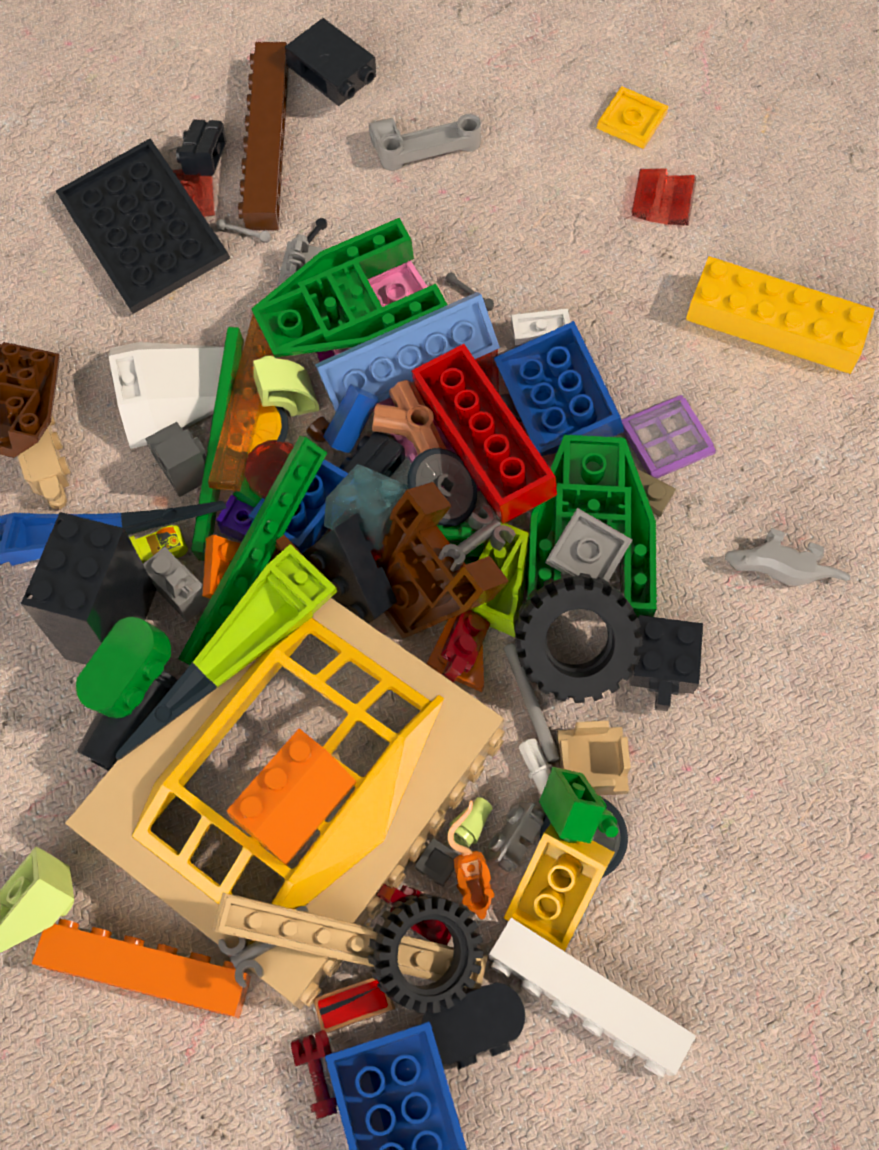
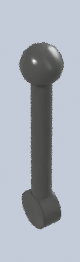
M451 272L446 275L448 283H454L469 295L476 293L459 281L454 273ZM483 298L487 311H491L494 308V301L490 298Z

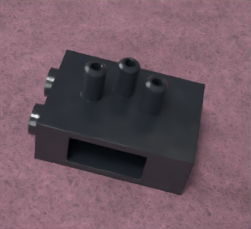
M325 18L320 19L285 46L287 66L338 106L351 99L356 92L366 84H370L377 77L375 56Z

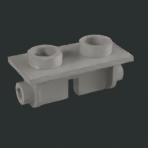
M520 802L511 808L506 816V821L508 822L505 827L491 839L488 845L490 850L485 859L500 861L498 866L507 872H510L512 868L516 869L528 849L519 842V839L522 837L529 843H532L541 825L544 823L542 819L545 815L533 808L535 806L534 803Z

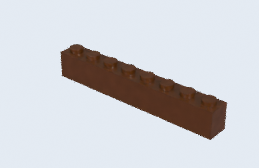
M255 42V51L250 53V68L253 70V74H248V86L251 94H247V110L250 111V115H245V129L248 132V136L243 138L244 153H247L246 158H242V174L245 175V180H240V194L243 197V202L238 203L239 219H244L245 228L250 230H279L289 75L285 52L287 42Z

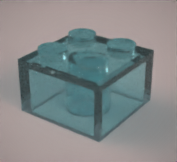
M357 464L327 496L324 526L333 530L359 512L362 519L359 526L365 540L370 539L374 548L380 550L383 546L384 535L390 532L393 522L389 519L392 509L408 489V485Z

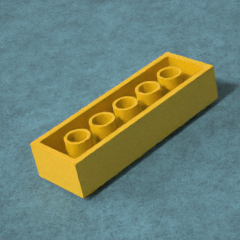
M708 256L691 300L686 320L851 374L861 356L875 309Z

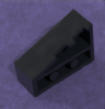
M357 512L303 552L302 555L336 587L337 593L332 596L336 602L369 624L398 601L383 567H377L371 554L374 546L370 539L365 540L359 526L362 519L359 512Z

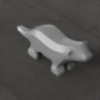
M774 528L770 529L764 544L752 549L728 551L725 554V560L737 571L762 572L791 586L805 585L823 578H837L849 581L851 577L848 573L837 568L818 565L824 556L823 546L809 542L808 550L811 552H798L794 548L781 545L785 533Z

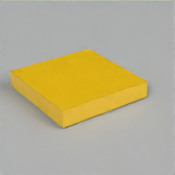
M621 86L598 120L597 129L644 149L667 114L669 106Z

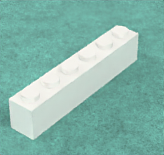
M510 918L489 953L488 959L493 961L491 967L507 978L511 974L515 975L523 981L521 987L536 997H539L541 993L553 1000L551 1006L567 1017H570L572 1013L584 1020L582 1026L598 1037H601L602 1033L615 1040L614 1048L629 1057H632L635 1053L646 1060L644 1067L661 1078L664 1077L665 1073L669 1076L676 1075L696 1037L690 1031L512 918Z

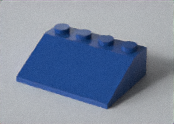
M574 321L494 357L529 438L541 456L557 453L564 435L614 437L624 432L620 414Z
M430 1022L325 1056L349 1150H467Z

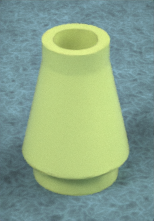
M477 797L474 800L471 813L454 832V841L457 844L469 848L472 844L477 843L486 820L493 810L488 801L481 797ZM467 808L449 823L450 827L464 814Z

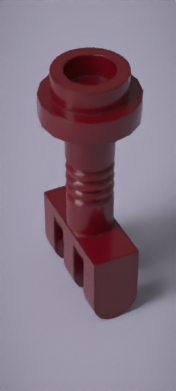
M326 1031L316 1032L315 1037L312 1034L304 1036L303 1041L301 1039L293 1040L291 1042V1050L295 1066L308 1065L311 1081L313 1082L312 1085L314 1086L316 1103L310 1105L311 1113L315 1112L316 1119L337 1114L336 1097L330 1098L321 1061L326 1055L332 1054Z

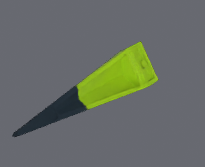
M291 544L265 566L214 636L149 716L120 748L115 758L119 760L128 755L264 654L276 643L311 619L313 614L337 593L336 587Z

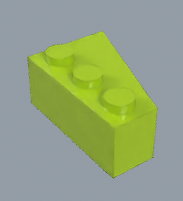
M500 521L501 525L508 526L514 530L516 534L511 543L505 540L506 543L500 551L494 549L489 540L478 560L490 556L509 582L493 600L471 610L490 622L489 627L515 637V622L519 618V609L523 602L528 573L530 540L528 532L506 523L502 524Z

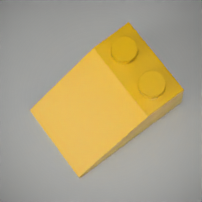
M550 824L537 846L504 915V919L507 921L510 918L516 920L565 952L615 852L593 840L591 844L580 841L576 843L566 842L559 838L554 827Z

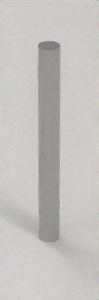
M515 643L508 644L504 647V651L548 764L555 763L560 760L540 705L530 680L526 676L524 668L520 665Z

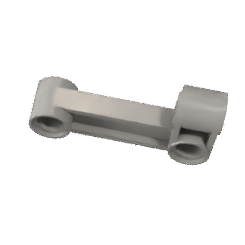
M465 114L456 122L401 135L394 119L388 118L369 123V133L381 165L387 170L394 171L400 169L404 163L460 149L468 152L477 150L481 144V120L474 114Z

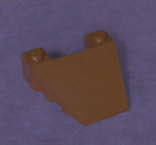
M434 482L407 489L397 502L389 518L393 521L390 532L385 534L382 544L385 545L383 555L376 562L377 567H383L398 601L386 610L384 614L403 639L493 600L509 582L490 556L467 565L463 561L460 569L457 571L450 570L455 561L454 558L449 556L442 560L438 558L443 547L450 543L439 530L437 524L451 508V504Z

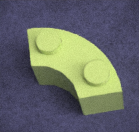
M265 356L261 359L253 360L254 380L263 407H283L290 412L291 416L319 411V405L309 374L304 367L289 360L275 359L273 356Z

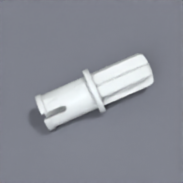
M531 738L522 742L519 745V749L530 771L528 777L534 780L540 795H542L553 766L547 763L537 740Z

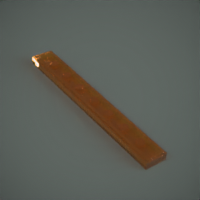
M252 314L208 480L209 488L241 490L262 405L254 380L253 360H258L265 356H274L254 314Z

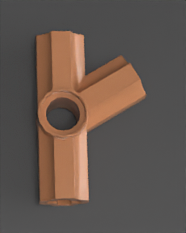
M404 380L398 382L390 389L389 395L395 407L376 404L372 431L406 436L413 443L418 455L432 448L446 449L433 423V412L429 407L425 406L414 382Z

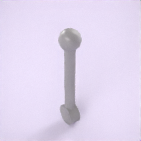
M219 219L216 222V227L219 230L229 229L258 237L264 243H268L271 240L270 233L265 230L262 232L253 231L228 224L223 219Z

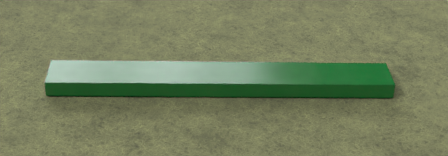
M229 327L227 329L198 504L219 501L244 346V339L238 327ZM217 511L196 517L191 551L198 561H205L206 538L214 533Z
M299 436L181 652L178 659L191 665L270 561L276 549V540L284 535L327 455L325 450L307 437Z

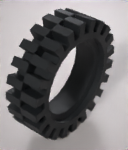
M419 894V897L410 895L405 897L406 902L397 901L392 904L395 909L392 913L385 910L381 915L385 920L382 926L377 923L375 924L373 931L378 933L377 939H370L369 947L374 949V954L368 955L369 963L375 967V969L371 970V974L375 980L379 981V984H377L379 989L386 993L387 997L409 1010L413 1009L418 1013L426 1014V1010L438 1013L440 1012V1006L446 1009L455 1006L452 1001L453 998L460 1001L467 996L462 990L465 986L472 989L476 982L470 979L472 972L480 974L482 966L475 964L476 958L483 959L484 950L477 948V944L483 943L481 934L474 932L478 928L476 921L468 918L471 914L466 909L459 907V904L436 895ZM429 919L439 920L448 928L453 938L454 951L451 964L445 974L436 982L423 986L412 985L403 977L399 969L397 957L400 942L408 929L416 923Z

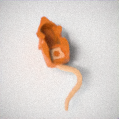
M470 800L467 810L450 827L448 843L453 849L462 853L453 859L456 880L458 882L456 887L462 894V903L475 913L479 919L483 920L486 917L492 898L495 897L489 882L491 879L489 868L482 852L471 851L454 841L455 830L471 813L473 801Z

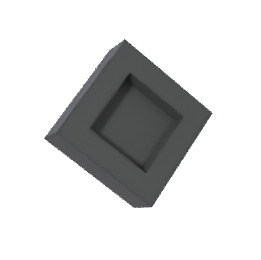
M433 838L416 863L415 869L444 887L454 871L453 859L459 854Z

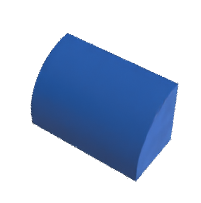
M350 384L323 436L332 448L351 453L379 400L378 397Z

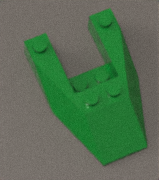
M400 218L320 251L251 308L275 358L355 347L448 305L437 284L426 287L382 307L368 279L414 259L412 240Z
M564 435L550 468L556 476L557 496L534 507L531 514L526 603L530 599L529 594L535 588L537 590L541 589L544 586L543 582L550 578L553 581L561 579V572L545 562L576 509L579 508L632 539L620 561V592L630 603L637 617L639 615L654 617L657 610L656 520L627 441L621 437Z

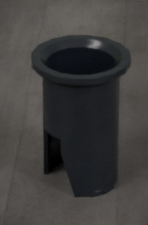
M163 670L161 675L153 681L144 694L142 702L134 708L131 714L125 717L111 718L97 713L76 752L90 758L91 762L109 771L118 761L115 758L116 753L149 716L178 679Z

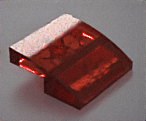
M667 168L640 169L631 211L632 216L667 225L689 226L696 187L695 175L668 176Z

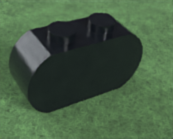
M495 982L466 993L467 996L461 1001L453 998L452 1001L455 1006L449 1009L440 1006V1012L438 1013L426 1011L421 1024L430 1022L442 1065L450 1066L456 1063L459 1070L477 1063L476 1055L490 1051L491 1057L512 1050L509 1043L515 1041L523 1030L525 1008L520 996L511 987Z

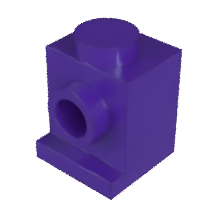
M231 495L225 504L227 508L221 511L216 521L222 534L242 542L253 522L249 518V514L255 507L243 503Z

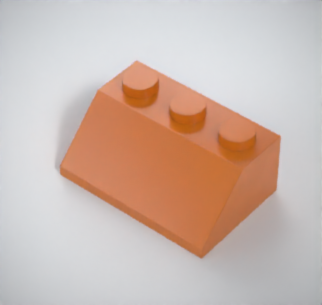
M298 728L226 811L236 824L287 865L356 784V780L325 748Z

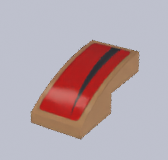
M374 978L349 985L313 1000L321 1029L326 1031L327 1034L357 1022L377 1017L396 1008L393 1000L388 998L387 994L379 989L377 986L379 981Z

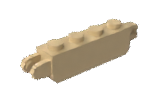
M52 414L51 423L39 442L18 455L24 479L29 483L33 493L40 496L43 495L53 510H61L67 503L64 488L69 486L66 475L70 474L71 471L65 456L60 457L59 450L63 449V445L58 432L53 433L51 425L56 424Z

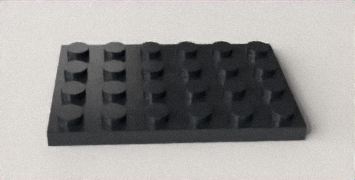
M151 138L56 190L60 200L132 314L230 259L227 250Z

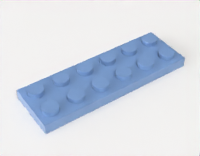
M476 292L315 364L336 413L350 384L377 396L379 399L377 403L390 398L389 391L398 382L404 380L414 382L411 370L462 344H465L474 359L500 347L483 297L479 292Z

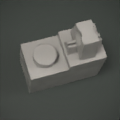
M166 547L162 548L143 564L156 590L186 622L208 605L210 599L202 597L203 585Z

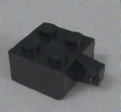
M639 615L638 619L641 625L639 631L642 635V646L638 648V652L641 656L638 665L633 664L631 667L633 674L629 679L630 686L649 688L648 691L655 692L654 710L668 711L671 704V694L678 695L679 692L694 694L699 685L703 623Z

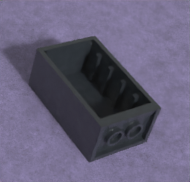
M60 512L21 605L64 659L86 665L117 621L127 617H137L144 621L146 620L157 590L124 528Z

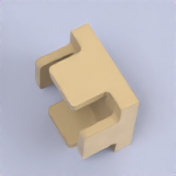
M609 721L576 722L574 729L557 730V746L560 757L559 768L583 773L597 795L628 794V773L631 765L627 736L623 737L622 727L609 728Z

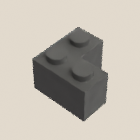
M175 422L145 438L152 455L179 497L202 485L206 451L198 437L193 438L188 429L182 430L178 422Z

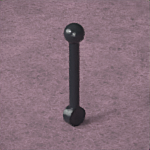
M319 218L316 220V227L307 237L309 244L320 230L326 229V219Z

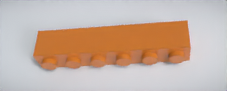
M59 918L58 924H53L42 932L31 963L44 969L240 1019L252 977L246 972L243 973L244 980L247 983V986L243 988L235 979L236 968L230 961H224L223 967L210 964L211 957L191 952L189 958L176 955L178 949L168 945L158 944L156 949L144 947L145 940L125 935L123 941L112 939L111 931L92 927L90 933L78 930L79 923Z

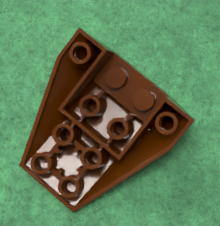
M7 342L0 344V455L12 458L17 457L38 443L50 425L60 363L59 353Z

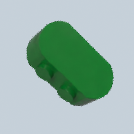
M127 617L117 621L77 677L76 692L80 702L85 707L111 718H122L131 714L134 708L142 702L144 694L153 681L161 675L165 664L170 659L171 644L167 635L162 630L137 617Z

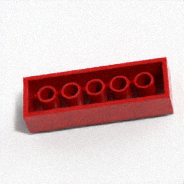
M465 344L411 370L414 384L425 406L429 407L433 412L436 423L457 455L461 457L468 472L502 524L557 496L556 476Z

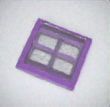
M682 395L622 419L625 437L647 474L655 478H660L716 453L713 442Z

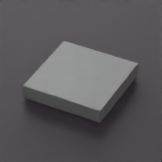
M577 508L545 563L563 574L571 573L572 576H579L580 573L590 574L592 578L597 579L600 577L609 581L632 539Z

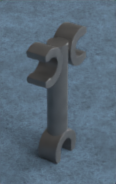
M484 505L478 513L480 517L472 513L468 520V524L478 531L459 545H445L438 558L440 560L447 556L454 558L455 561L450 570L457 571L460 569L465 555L488 538H490V543L494 549L502 550L506 543L505 540L511 543L516 535L514 530L508 526L501 525L497 519H493L492 510Z
M300 906L296 909L309 912L306 906ZM238 937L239 944L235 948H228L223 939L218 940L220 950L227 956H230L236 968L235 979L243 988L247 986L243 977L246 969L254 968L260 978L264 976L262 966L253 959L277 946L260 941H255L247 946V939Z

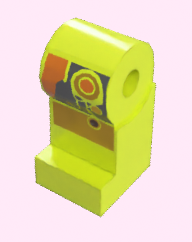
M176 525L165 526L152 534L137 539L134 536L129 537L143 564L164 547L176 559L182 557L188 551L182 532Z

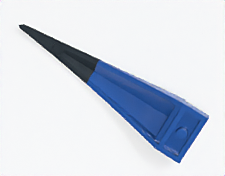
M224 501L149 511L70 515L125 529L127 535L223 510L227 507ZM10 513L0 516V565L10 562L12 566L40 559L59 514Z

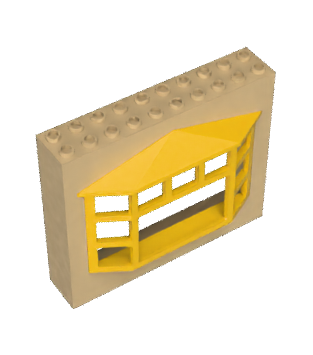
M330 598L313 614L311 619L276 643L264 654L128 755L119 759L65 824L216 944H218L220 939L226 942L228 948H235L239 944L238 936L215 932L212 928L222 892L232 894L233 887L253 856L260 859L285 879L271 904L292 909L306 906L309 913L364 925L369 917L374 920L385 905V902L377 897L383 884L392 888L400 886L406 876L403 873L410 861L415 864L426 849L424 844L428 836L432 834L435 837L445 824L446 819L444 817L450 807L454 810L457 808L466 794L463 791L469 781L475 783L485 768L483 764L488 755L494 757L504 742L502 740L505 731H503L504 718ZM308 634L314 635L339 653L334 660L316 675L290 658ZM347 662L354 663L379 681L356 704L325 683ZM281 667L287 669L348 713L347 717L323 746L331 755L357 722H361L389 743V746L364 777L359 776L334 757L356 780L355 790L330 822L324 821L317 830L320 832V836L294 869L289 868L264 849L257 840L247 836L184 788V785ZM387 690H392L420 710L399 733L393 732L366 712ZM175 796L201 814L200 821L181 853H178L150 830L153 823ZM211 825L218 827L243 847L221 885L191 863V857ZM247 939V946L255 942V940ZM278 945L253 959L264 970V976L261 979L300 1010L305 1004L310 1007L314 1003V998H317L322 991L319 987L320 983L326 975L332 977L344 961ZM248 968L255 975H257L254 968Z

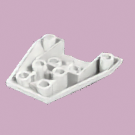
M136 342L110 348L109 361L115 393L130 449L148 445L145 438L175 422H178L182 430L214 413L224 347ZM237 383V390H236V392H239L240 390H239V386H238V383Z

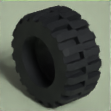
M571 573L562 574L561 579L555 581L552 578L543 582L544 586L541 589L537 590L535 588L529 594L530 599L527 603H522L519 609V618L515 622L517 655L526 676L531 683L535 682L538 685L540 691L546 695L551 692L555 695V699L564 702L568 697L573 698L574 703H585V697L591 696L594 701L603 699L602 693L610 690L613 694L620 689L618 683L622 679L628 681L633 674L631 667L633 664L638 665L641 656L638 652V648L642 646V635L639 631L641 625L632 606L616 587L611 586L608 581L600 577L595 579L590 574L580 573L579 576H572ZM585 609L593 611L603 619L608 631V639L601 653L589 662L582 664H566L555 659L547 646V632L553 621L561 614L571 610Z

